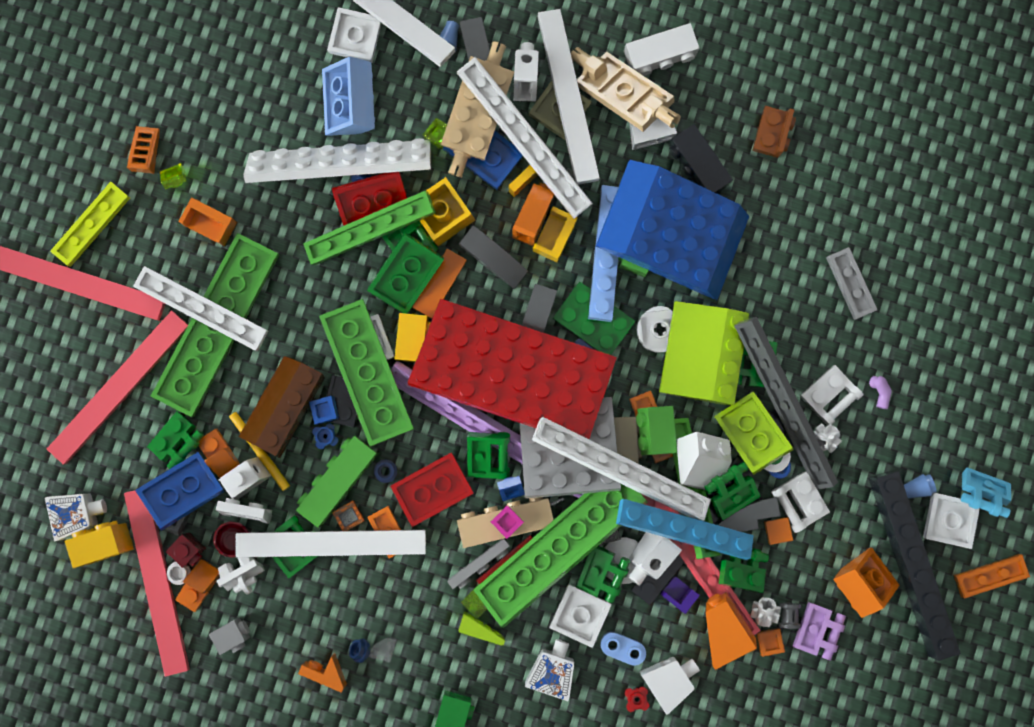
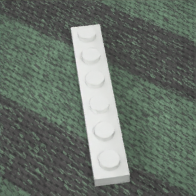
M145 266L133 287L257 352L269 332Z

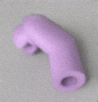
M873 376L869 384L870 387L877 388L879 393L876 407L888 409L892 393L891 388L884 377Z

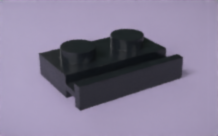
M332 375L327 397L334 396L339 419L329 422L355 428L358 415L343 377Z

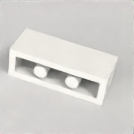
M691 23L627 43L624 54L629 67L646 76L654 69L660 68L664 70L672 67L673 63L679 61L686 63L693 60L698 53L699 45Z

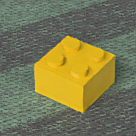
M446 177L427 190L436 214L424 218L420 222L432 240L440 246L474 222L475 218Z
M117 521L105 522L96 525L95 528L72 533L73 538L65 540L72 568L89 565L134 550L127 524H118Z

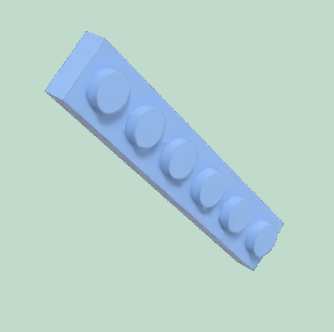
M602 185L596 243L618 187ZM596 244L588 319L611 322L613 318L618 256L596 247Z

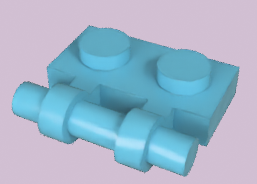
M966 467L962 472V490L971 493V495L963 493L961 502L969 504V507L974 509L981 508L989 511L990 515L996 517L1000 515L1007 518L1010 515V509L1003 507V505L1007 506L1011 502V483ZM982 497L991 500V502L983 500Z

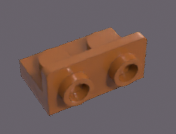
M765 106L752 151L776 158L783 152H786L790 144V139L787 138L788 132L793 130L796 117H793L794 109L790 108L788 111H783Z

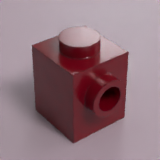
M189 532L182 534L168 548L166 553L182 568L190 565L193 567L203 557L201 554L206 547Z

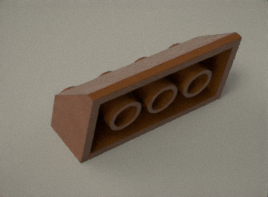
M284 356L239 437L281 458L309 408V402L314 399L323 383L324 375L299 361Z

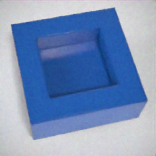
M334 396L309 402L314 424L319 425L339 419Z
M520 476L507 477L503 481L497 482L503 501L525 495Z

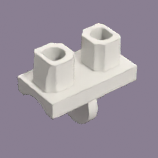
M238 557L241 567L236 570L231 563H226L218 568L220 579L216 581L219 587L223 586L227 591L233 589L235 593L243 590L246 595L252 593L251 585L257 582L255 576L265 571L263 565L257 562L254 557Z

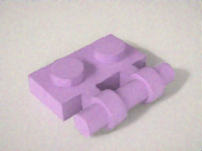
M808 602L800 623L801 628L798 629L793 647L816 656L820 647L824 648L822 658L831 661L833 653H836L838 649L836 644L840 633L844 632L845 625L843 624L846 616L837 613L835 620L832 621L830 620L831 610ZM826 628H832L828 640H823Z

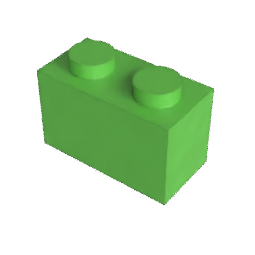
M673 406L637 409L636 423L639 427L640 436L638 447L641 450V455L677 453Z

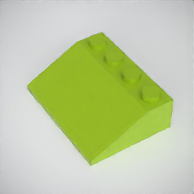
M675 301L659 392L715 404L734 405L744 345L734 325L740 321L747 320L749 313L728 308Z

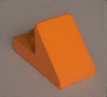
M214 429L199 441V447L207 458L204 462L219 478L240 465L218 429Z
M201 559L184 579L185 585L175 600L193 612H197L219 577L218 568Z
M335 653L331 656L326 669L322 668L323 665L313 660H310V662L305 661L301 665L298 672L301 676L341 693L347 685Z

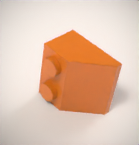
M872 547L841 568L833 579L861 618L884 609L900 586Z

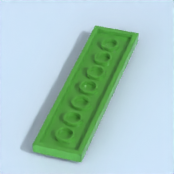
M237 233L203 297L246 319L279 254ZM192 318L151 397L194 418L234 339Z
M620 483V491L583 494L478 585L474 592L502 628L506 627L622 526L616 524L620 500L627 499L646 505L648 501L641 493Z

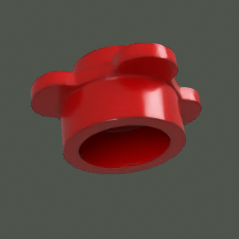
M645 687L626 689L625 696L628 701L626 708L628 711L634 712L636 709L646 711L650 705L647 702L646 696L648 690Z

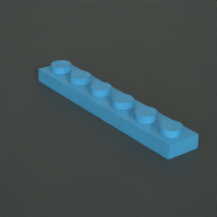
M627 499L620 500L616 524L737 558L751 559L754 535Z

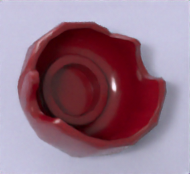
M229 521L221 524L213 537L214 546L217 551L225 557H236V533H247V528L239 522Z

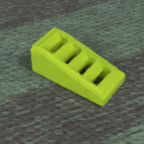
M464 611L459 633L501 646L504 645L505 637Z

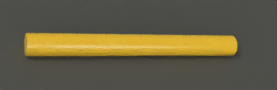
M234 412L229 418L241 433L245 423L239 414ZM247 442L282 491L289 488L290 484L266 451Z

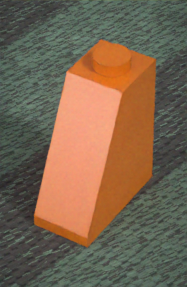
M533 184L513 226L512 238L534 246L555 196L546 184Z
M727 592L710 597L706 602V620L712 665L716 670L757 649L756 637Z

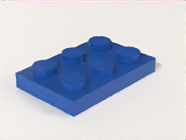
M494 131L485 160L471 157L467 160L465 167L495 190H498L524 156L515 145ZM443 147V151L454 158L453 150Z
M199 452L135 490L161 531L224 492Z

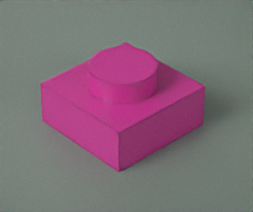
M508 505L490 521L506 539L524 523Z

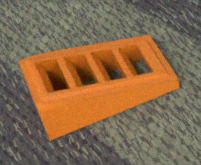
M136 126L127 168L130 171L154 174L160 133L159 128ZM142 133L152 134V137L142 138L141 135ZM140 143H150V146H140ZM139 150L148 151V154H139ZM138 159H145L146 163H139Z

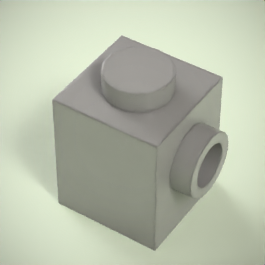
M240 617L213 631L209 636L219 655L230 649L234 653L245 647L244 641L250 638L248 634L250 630L244 620L241 621Z

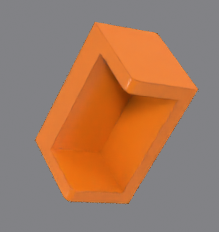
M192 197L179 219V223L223 246L226 245L237 224L233 218Z

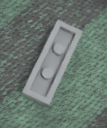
M848 247L827 256L826 259L853 319L855 320L877 311V307L850 248Z
M505 538L501 539L449 578L447 582L452 589L456 586L461 589L471 581L469 577L475 572L481 574L490 567L488 562L493 558L499 560L508 553L507 548L510 544Z

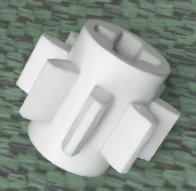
M821 423L815 428L814 434L823 451L828 449L832 453L842 442L839 439L840 431L832 426V424L825 427Z
M762 597L759 603L753 601L750 617L755 618L757 625L770 627L773 622L778 624L781 607L776 606L774 600Z

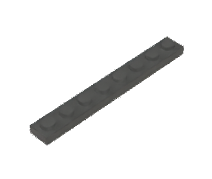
M753 317L738 322L734 326L805 470L817 489L834 487L838 481L758 318Z

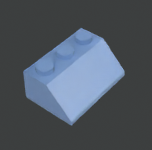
M349 56L323 68L325 135L362 134L375 129L371 62Z

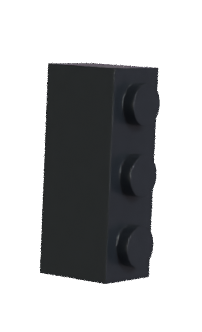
M695 124L671 139L669 143L671 155L675 159L680 160L683 165L682 170L688 178L691 177L695 184L714 193L720 192L733 181L732 177Z

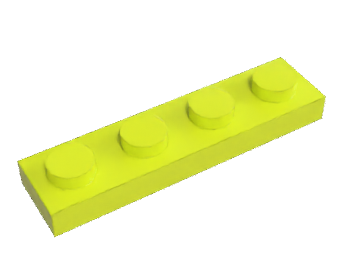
M110 182L50 252L67 266L71 267L129 201L130 197Z

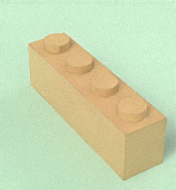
M538 497L529 498L530 502L523 504L520 503V500L506 503L524 521L510 537L541 530L553 521V515L549 499ZM497 506L484 508V513L475 515V511L461 514L462 519H458L457 524L463 548L504 539L505 537L490 522L503 509L498 510Z

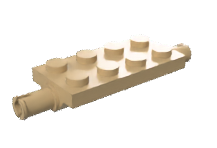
M493 41L487 60L484 61L478 58L477 60L505 95H507L514 71L500 66L506 46L500 44L499 50L496 52L499 42ZM463 80L441 142V146L450 148L455 154L448 173L454 175L456 168L459 167L456 176L460 178L463 177L468 159L475 157L485 160L497 125L496 121Z
M579 47L575 48L577 52L574 50L571 52L572 61L583 67V73L577 79L578 87L642 132L656 119H660L670 128L675 127L673 123L676 125L679 123L681 116L669 109L674 103V96L610 53L606 52L601 57L590 56Z

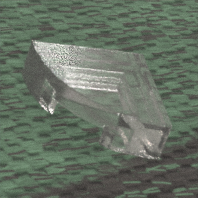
M386 638L377 642L370 650L368 657L390 663L397 638Z

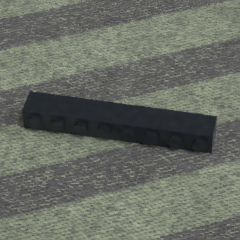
M887 471L869 477L868 479L928 656L940 661L961 654L899 471Z

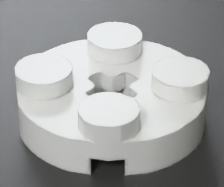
M657 306L650 308L640 317L636 329L637 337L645 349L655 353L666 352L673 313L668 307ZM658 323L662 327H666V331L662 333V336H658V333L654 332V328L657 327Z

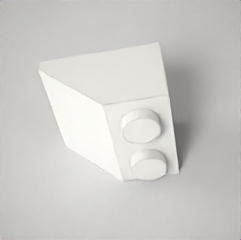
M700 432L676 439L680 485L705 490L704 486L710 483L711 479L718 475L720 477L725 474L732 463L730 440Z

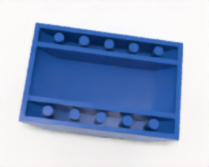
M629 160L596 247L711 299L718 300L749 215L740 204L660 166Z

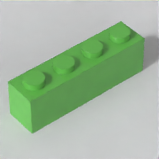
M354 436L352 439L348 437L341 446L343 451L338 457L334 455L326 465L329 469L324 475L319 474L312 483L314 488L309 494L305 492L297 502L299 507L296 511L317 528L322 527L379 454L358 436Z

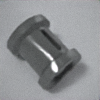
M779 603V607L782 608V622L779 623V627L800 629L801 624L798 623L801 604Z

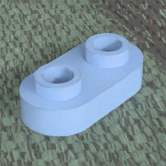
M607 632L600 640V646L604 654L627 664L636 666L641 664L646 658V650L640 642L619 633ZM610 641L617 643L614 649L608 647ZM632 650H638L639 654L637 657L633 658L630 656Z

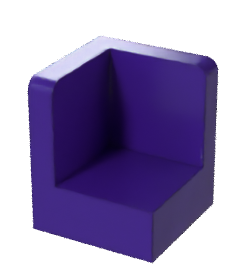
M676 576L672 577L660 593L684 614L687 613L700 596Z

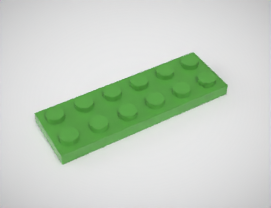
M361 299L320 315V320L369 446L371 447L414 430L364 300Z

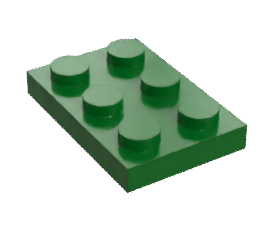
M405 232L369 285L367 291L400 312L407 314L444 261V257Z
M579 281L555 314L553 320L578 338H581L595 350L612 355L635 323V320L615 306L611 322L588 319L591 289Z

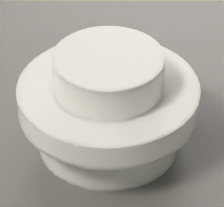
M173 562L167 569V578L175 585L184 584L183 581L191 572L189 566L182 568L177 562Z

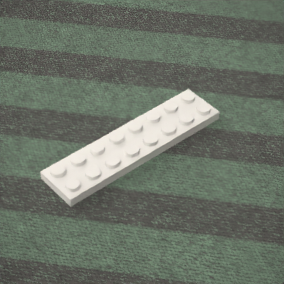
M418 138L405 142L393 140L389 143L369 142L364 145L350 143L337 147L325 145L321 148L301 147L296 150L282 148L269 152L257 150L249 153L243 175L245 183L429 170L431 169L430 140Z

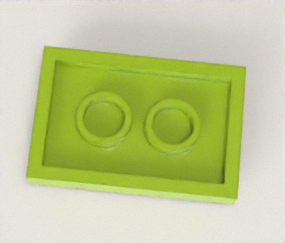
M754 391L714 416L753 475L793 451V447Z

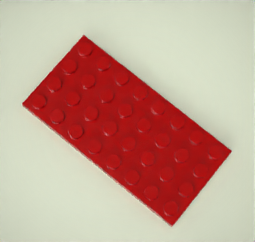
M440 299L409 377L408 385L533 428H537L539 420L544 417L590 439L617 357Z

